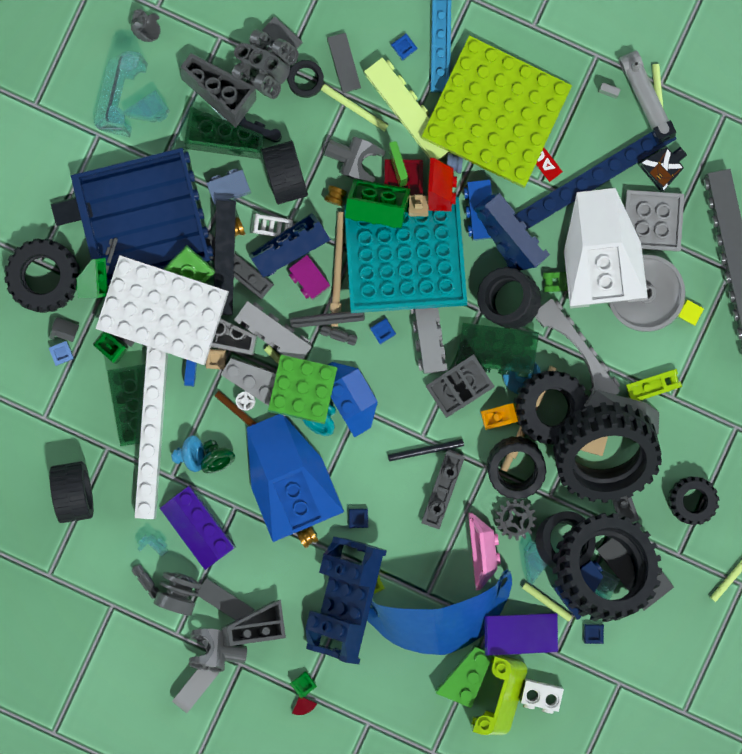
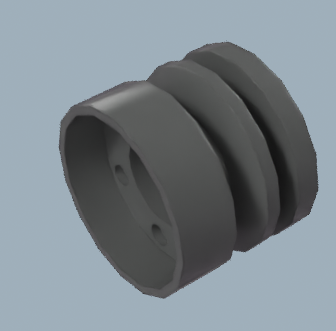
M164 572L162 577L170 580V582H160V585L167 588V591H157L154 604L179 614L192 616L196 603L188 598L189 596H198L199 593L192 590V588L201 589L202 584L192 577L181 573Z

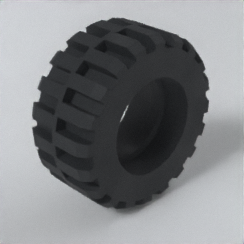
M38 238L30 242H24L21 247H17L14 250L15 253L12 256H9L8 266H5L4 270L6 272L4 280L7 283L9 294L22 307L40 313L58 311L57 309L65 307L67 302L72 301L75 297L80 267L75 260V256L65 246L50 239ZM38 258L53 260L60 270V281L57 287L46 294L35 293L28 287L25 281L28 266Z
M542 371L541 373L531 375V378L526 379L523 382L524 385L518 388L517 393L519 394L517 398H514V403H516L515 412L518 419L517 424L522 427L521 431L529 435V438L540 443L554 444V437L558 435V428L565 426V420L568 417H575V412L581 410V412L587 410L584 404L588 400L589 395L585 394V387L578 383L579 380L577 378L571 377L570 374L565 372ZM549 389L562 392L568 405L565 418L562 422L553 426L542 423L536 413L538 397Z

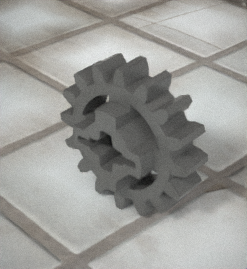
M513 499V503L507 500V506L500 505L502 511H496V514L500 516L495 519V522H500L497 529H503L501 534L504 536L507 533L508 539L515 536L517 541L520 535L525 539V533L532 534L530 528L536 527L532 523L534 520H537V517L532 516L535 510H529L531 505L529 503L524 506V500L522 499L520 503H517L516 499ZM514 507H521L525 511L517 512ZM508 510V518L503 521L504 514ZM512 511L517 517H521L519 519V526L515 522L511 523V520H513ZM529 517L528 525L524 529L523 523ZM515 527L518 532H511L507 528Z

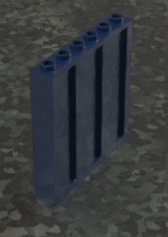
M183 148L70 175L91 260L106 258V265L110 266L107 273V286H110L119 255L164 269L188 245L204 261H212L211 256H214L211 245L207 244L206 239L209 237L207 226L203 227L202 219H205L202 207L199 208L197 200H200L199 192L193 186L195 181L194 172L189 170L188 163H191L190 155ZM88 202H90L93 217H90ZM114 238H118L111 263H107L109 254L106 256L105 254L107 247H110L109 241L110 239L113 241Z

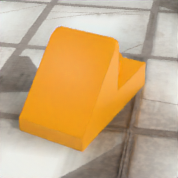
M513 403L481 411L485 430L518 422Z

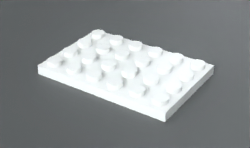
M119 255L96 329L205 365L229 291Z

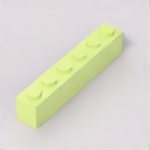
M382 57L366 69L364 75L429 159L441 160L450 152L421 139L429 121L428 110L424 105L419 106L416 102L418 98L412 90L408 91L406 89L404 79L401 75L396 76L393 72L395 68L389 60L385 61Z

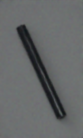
M463 439L401 451L388 454L389 462L459 448L464 446Z

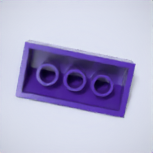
M191 486L185 488L159 508L204 570L235 548L233 542Z

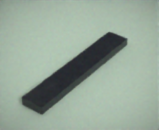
M217 199L214 287L229 291L222 315H233L236 200Z

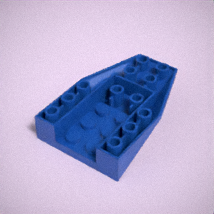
M278 414L247 427L251 489L273 542L344 512L322 457L285 416Z

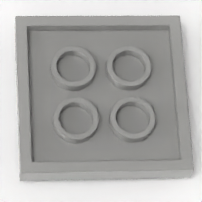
M626 190L625 210L640 239L642 249L680 252L684 194Z

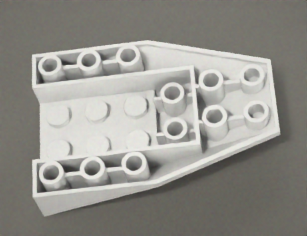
M616 188L577 192L564 249L570 309L589 307V305L647 300L641 242Z

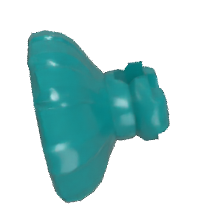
M329 405L325 424L304 419L302 421L314 433L330 436L335 428L331 416L336 413V409L334 406Z

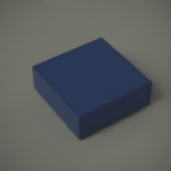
M368 508L349 509V528H368Z
M584 624V644H604V624Z

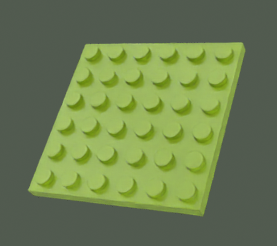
M469 35L421 139L525 188L572 85Z

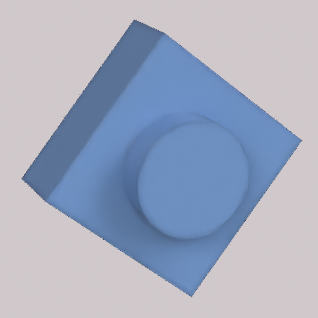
M67 341L49 348L55 366L74 359Z

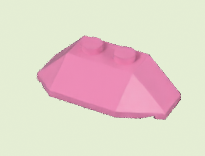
M471 512L468 513L475 588L477 591L481 590L498 569L497 564H501L500 553H496L495 545H499L498 534H494L493 529Z

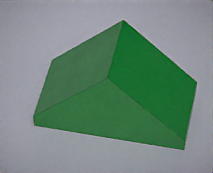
M103 332L93 345L115 364L119 362L128 350L126 346L107 332Z

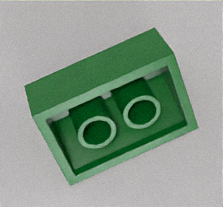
M354 179L347 197L345 218L353 221L370 222L375 225H386L391 228H402L411 189Z

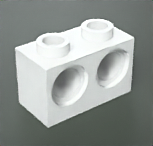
M525 678L520 702L524 704L523 707L535 709V707L543 708V712L553 714L554 711L559 712L564 689L560 686ZM535 690L537 692L536 698L528 699V691ZM550 694L556 697L555 702L552 704H548L545 701L546 697Z

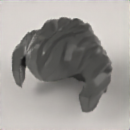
M142 9L134 10L131 20L133 34L144 42L157 40L161 30L157 23L160 17L155 13L147 15Z

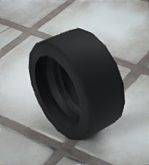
M301 60L290 68L288 84L295 95L302 98H310L321 91L324 84V75L321 68L315 62ZM309 68L316 73L317 82L312 89L302 90L296 85L295 75L300 69Z

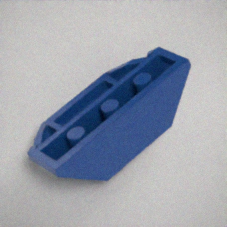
M331 362L328 364L329 366L337 367L331 399L355 438L371 428L378 401L358 368Z

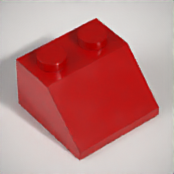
M430 158L428 211L452 212V204H456V193H453V187L457 188V176H453L452 167L435 158Z

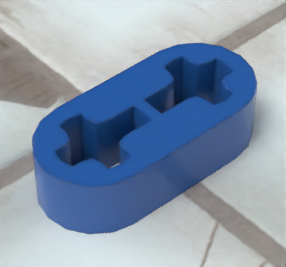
M186 360L184 386H195L196 362Z

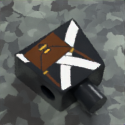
M666 147L643 160L638 166L657 189L663 192L684 169L680 161L687 154L681 147L673 153Z

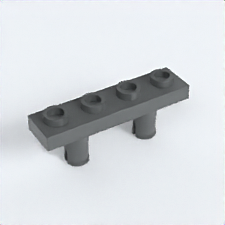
M446 451L421 522L422 524L440 529L465 457Z

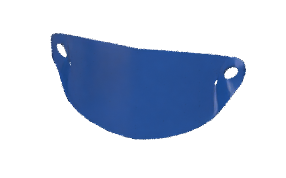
M508 569L503 571L497 584L489 590L465 601L440 609L393 608L378 605L372 601V608L370 607L367 621L384 638L406 650L432 655L453 653L467 647L485 634V616L501 614L512 587L511 571ZM507 577L506 582L501 586L502 580Z

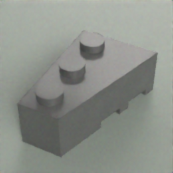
M281 600L273 601L222 627L224 647L286 638Z

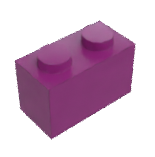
M308 255L289 268L291 271L289 274L290 278L295 284L297 282L300 283L303 287L300 291L306 299L310 297L314 300L331 287Z

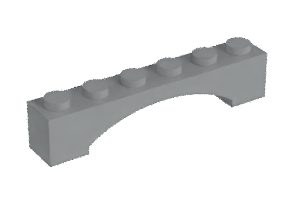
M550 299L542 305L535 318L543 328L547 326L558 331L579 350L589 369L592 388L589 389L591 394L594 389L615 395L620 392V384L614 377L610 378L607 374L609 369L603 362L599 363L596 359L597 353L591 346L587 347L584 342L586 338L580 331L576 332L573 328L575 324L568 315L565 317L562 313L563 307L557 300L553 301V299Z

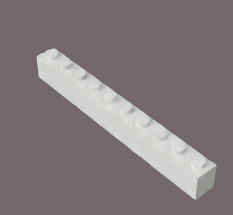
M148 346L135 518L156 519L168 353Z

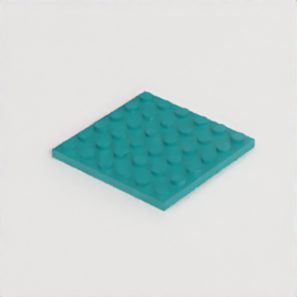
M456 197V204H452V212L428 211V217L409 216L408 201L402 228H391L386 225H375L370 222L353 221L345 218L351 313L467 306L459 197Z

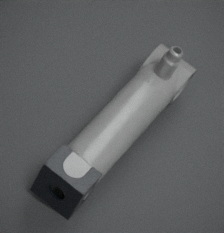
M635 50L619 57L621 69L627 75L653 130L652 134L657 145L675 138L676 130L661 105L644 69L643 61L638 51Z

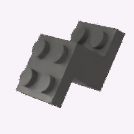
M474 354L426 385V388L446 418L495 387Z

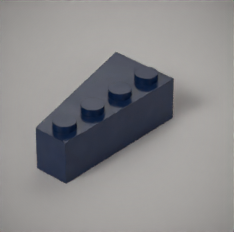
M500 193L487 196L474 207L479 220L482 221L488 235L493 239L508 267L519 271L536 268L550 255L546 249L543 251L538 246L539 240L535 236L531 237L525 230L527 227L525 223L516 219L514 216L516 212Z
M311 213L248 255L264 278L265 276L273 275L278 269L327 243L331 239L319 220Z

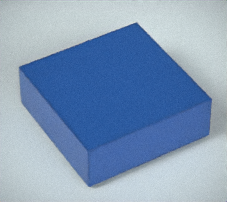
M404 34L391 44V47L402 61L418 49L407 34Z
M386 318L370 328L379 344L396 335Z

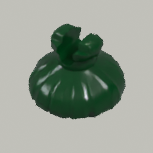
M208 440L204 443L203 449L206 455L201 461V469L204 473L219 472L234 461L235 454L231 449L226 447L219 448L214 440Z

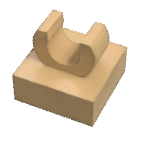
M409 196V216L428 217V196Z

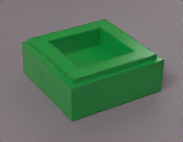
M306 671L290 682V685L301 699L317 687Z

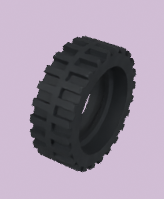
M602 402L597 407L589 405L587 410L583 412L581 410L576 411L575 417H568L565 420V426H560L558 428V435L554 437L555 445L553 446L561 483L563 486H567L571 494L576 492L578 498L588 497L591 502H595L596 499L601 500L602 503H608L610 499H615L616 502L621 501V497L627 496L630 498L634 496L633 492L637 490L641 492L645 489L644 485L646 483L651 484L653 482L652 475L658 474V465L662 463V453L654 424L651 423L648 415H643L642 410L637 408L634 411L632 405L626 404L625 407L620 406L619 402H613V405H606V402ZM622 436L630 438L640 445L633 457L613 468L593 469L575 461L577 453L585 445L602 437Z
M606 513L595 517L592 516L573 526L571 530L562 536L564 540L558 542L556 546L559 552L553 556V561H557V566L553 567L552 570L553 574L558 576V580L554 582L556 587L561 586L563 592L560 595L562 599L567 597L570 601L568 606L571 609L577 607L580 610L579 615L584 617L589 614L591 615L590 620L593 621L602 619V622L617 621L638 612L649 604L648 600L654 598L656 592L653 589L658 588L661 581L657 580V576L662 574V568H658L661 556L655 553L656 543L651 544L648 539L651 535L648 531L643 533L640 530L642 525L638 522L630 523L631 518L627 516L619 519V514L616 513L606 516ZM604 535L613 538L627 550L632 559L634 583L630 592L620 599L607 600L598 596L588 587L582 577L579 564L582 546L593 537Z

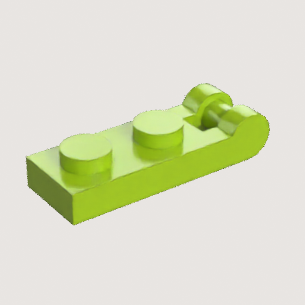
M677 369L625 385L629 398L641 401L681 388V381L679 382L677 378ZM669 377L671 385L667 386L665 378Z

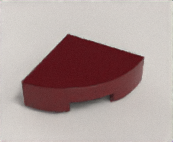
M299 697L292 714L305 715L311 712L317 703L305 697L302 699Z

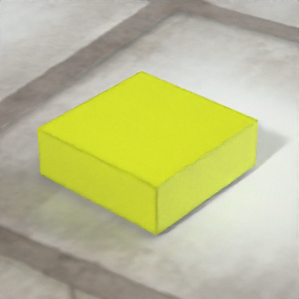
M686 300L678 317L695 326L704 308Z

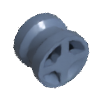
M448 153L447 165L452 167L453 171L461 174L463 158Z

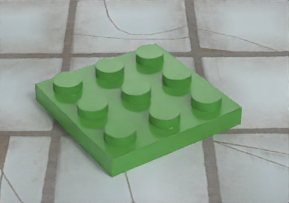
M281 355L268 412L325 424L337 367Z

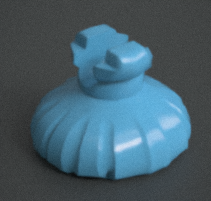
M195 435L186 438L182 448H177L171 454L172 461L176 464L184 462L190 471H200L201 461L204 458L201 440Z

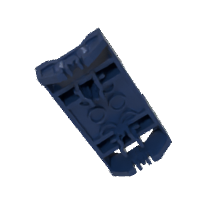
M333 536L332 543L323 554L319 573L329 576L321 612L309 611L305 628L307 638L306 649L326 654L345 663L359 665L360 658L358 656L382 558L386 556L387 550L366 543ZM343 546L353 547L357 551L365 552L362 563L342 558ZM321 636L341 641L342 648L319 645Z

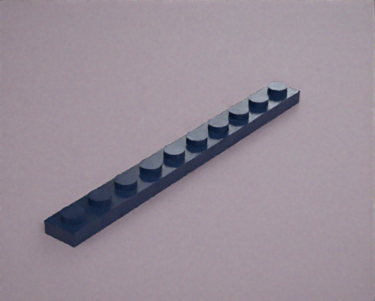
M652 132L514 216L516 219L523 221L527 226L525 230H528L574 202L577 192L594 190L677 138L675 137L657 145Z

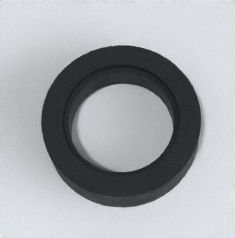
M562 511L549 516L540 524L536 533V548L541 559L549 567L557 566V561H553V556L556 552L553 550L550 540L553 528L558 523H566L573 527L586 520L580 514L572 511ZM595 537L589 539L582 546L579 558L580 567L591 559L596 546Z

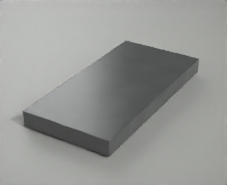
M610 538L596 550L630 592L634 583L632 559L627 550L618 541ZM663 572L657 576V580L661 581L660 586L653 589L656 595L653 599L648 600L649 604L642 608L643 611L674 588Z

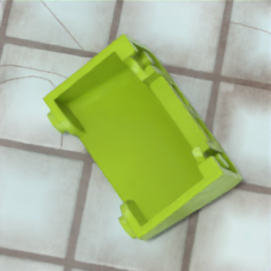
M493 655L491 663H493L492 672L495 677L503 679L504 682L495 713L485 710L482 716H473L471 723L472 731L481 735H505L510 731L527 675V666L523 661L505 655Z

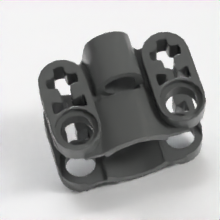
M256 29L250 36V44L240 43L236 46L234 55L241 61V64L238 63L234 66L232 75L254 86L264 96L276 99L280 94L281 84L288 78L290 65L297 61L299 53L289 42L280 38L274 40L267 33Z

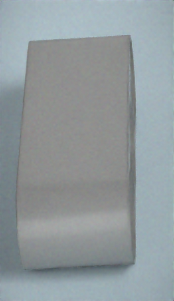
M197 669L172 702L185 713H188L220 672Z

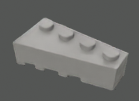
M247 301L234 319L237 323L285 356L298 359L306 357L312 348L309 345L310 340L302 335L300 338L293 334L295 331L287 324L283 327L278 323L280 319L271 313L266 315L262 312L264 308L254 302L252 305Z
M438 308L411 309V314H415L416 321H413L414 333L418 332L419 340H415L416 350L421 352V359H418L419 371L423 370L424 374L447 371Z
M220 319L211 347L254 356L257 336Z
M234 357L231 358L221 375L269 406L277 372Z

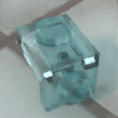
M153 534L149 537L145 535L138 542L140 545L138 547L139 551H142L149 544L161 557L168 552L166 548L168 544L160 537L157 539Z

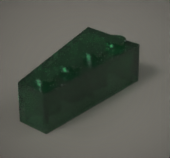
M190 106L184 144L186 149L262 159L261 150L264 147V135L242 126L235 128L227 120L219 119Z
M146 364L107 370L120 447L140 443Z

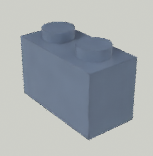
M236 168L228 171V175L224 177L217 175L209 179L210 182L207 183L215 206L217 199L235 200L251 194L243 170L239 171Z

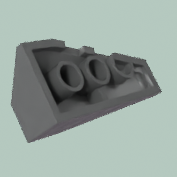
M594 389L584 404L586 407L589 405L597 407L602 402H606V405H613V402H619L620 406L623 407L626 404L632 405L634 411L638 408L643 411L644 416L648 415L651 423L655 426L657 435L659 434V412L646 402Z

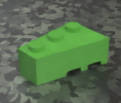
M474 645L435 690V693L472 708L493 655H485L484 648Z

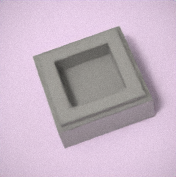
M602 83L599 89V93L615 99L620 92V88L606 83Z

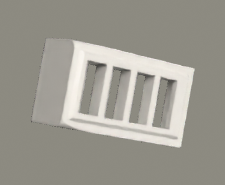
M253 214L250 233L276 237L281 233L282 222L285 223L286 230L292 226L293 220ZM259 219H262L261 229L258 230ZM267 220H270L269 229L265 231ZM275 221L278 222L276 233L273 232Z

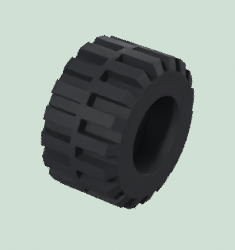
M692 476L682 478L678 483L674 484L673 489L669 492L671 493L670 497H668V501H670L669 508L672 510V514L681 522L690 525L704 524V522L710 521L712 516H715V511L719 508L718 491L711 482L704 478ZM691 489L699 490L704 496L703 507L697 512L688 511L683 504L684 495Z

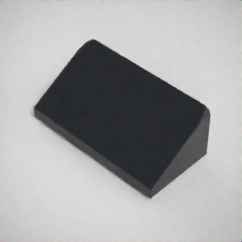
M76 197L51 204L56 226L81 220ZM88 202L87 205L90 217H93L90 202Z

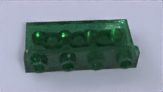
M463 323L456 364H460L474 354L485 372L490 373L491 369L498 370V374L509 375L510 372H515L518 377L528 378L529 374L534 375L539 333Z

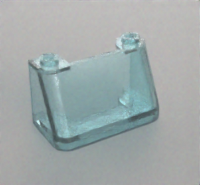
M126 51L112 57L108 61L94 117V124L99 130L130 137L132 127L125 123V114L118 108L125 78L134 80L138 73H146L148 63L141 53Z

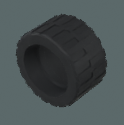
M293 141L263 148L261 151L276 203L279 205L307 197L308 192Z
M504 267L491 271L483 278L482 283L478 287L477 304L481 313L486 319L507 329H518L532 322L541 306L540 289L536 282L515 268ZM509 282H519L523 288L521 305L515 312L509 315L499 314L495 305L498 291Z
M522 436L504 438L494 445L487 458L490 482L499 494L506 496V498H528V496L534 495L545 481L547 469L543 454L538 446L528 438H523ZM512 452H524L530 455L534 461L535 469L533 474L527 480L520 483L505 481L498 471L501 459Z
M79 461L51 466L49 471L50 490L58 522L67 523L91 519L94 512L93 495L85 463Z

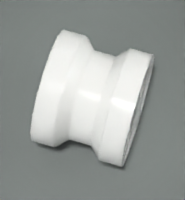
M246 391L239 393L236 397V405L241 410H251L255 406V397Z

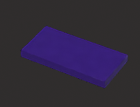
M557 613L485 616V655L558 652Z

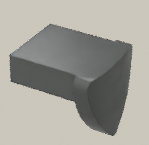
M57 317L53 323L49 339L54 340L56 336L73 342L79 325Z

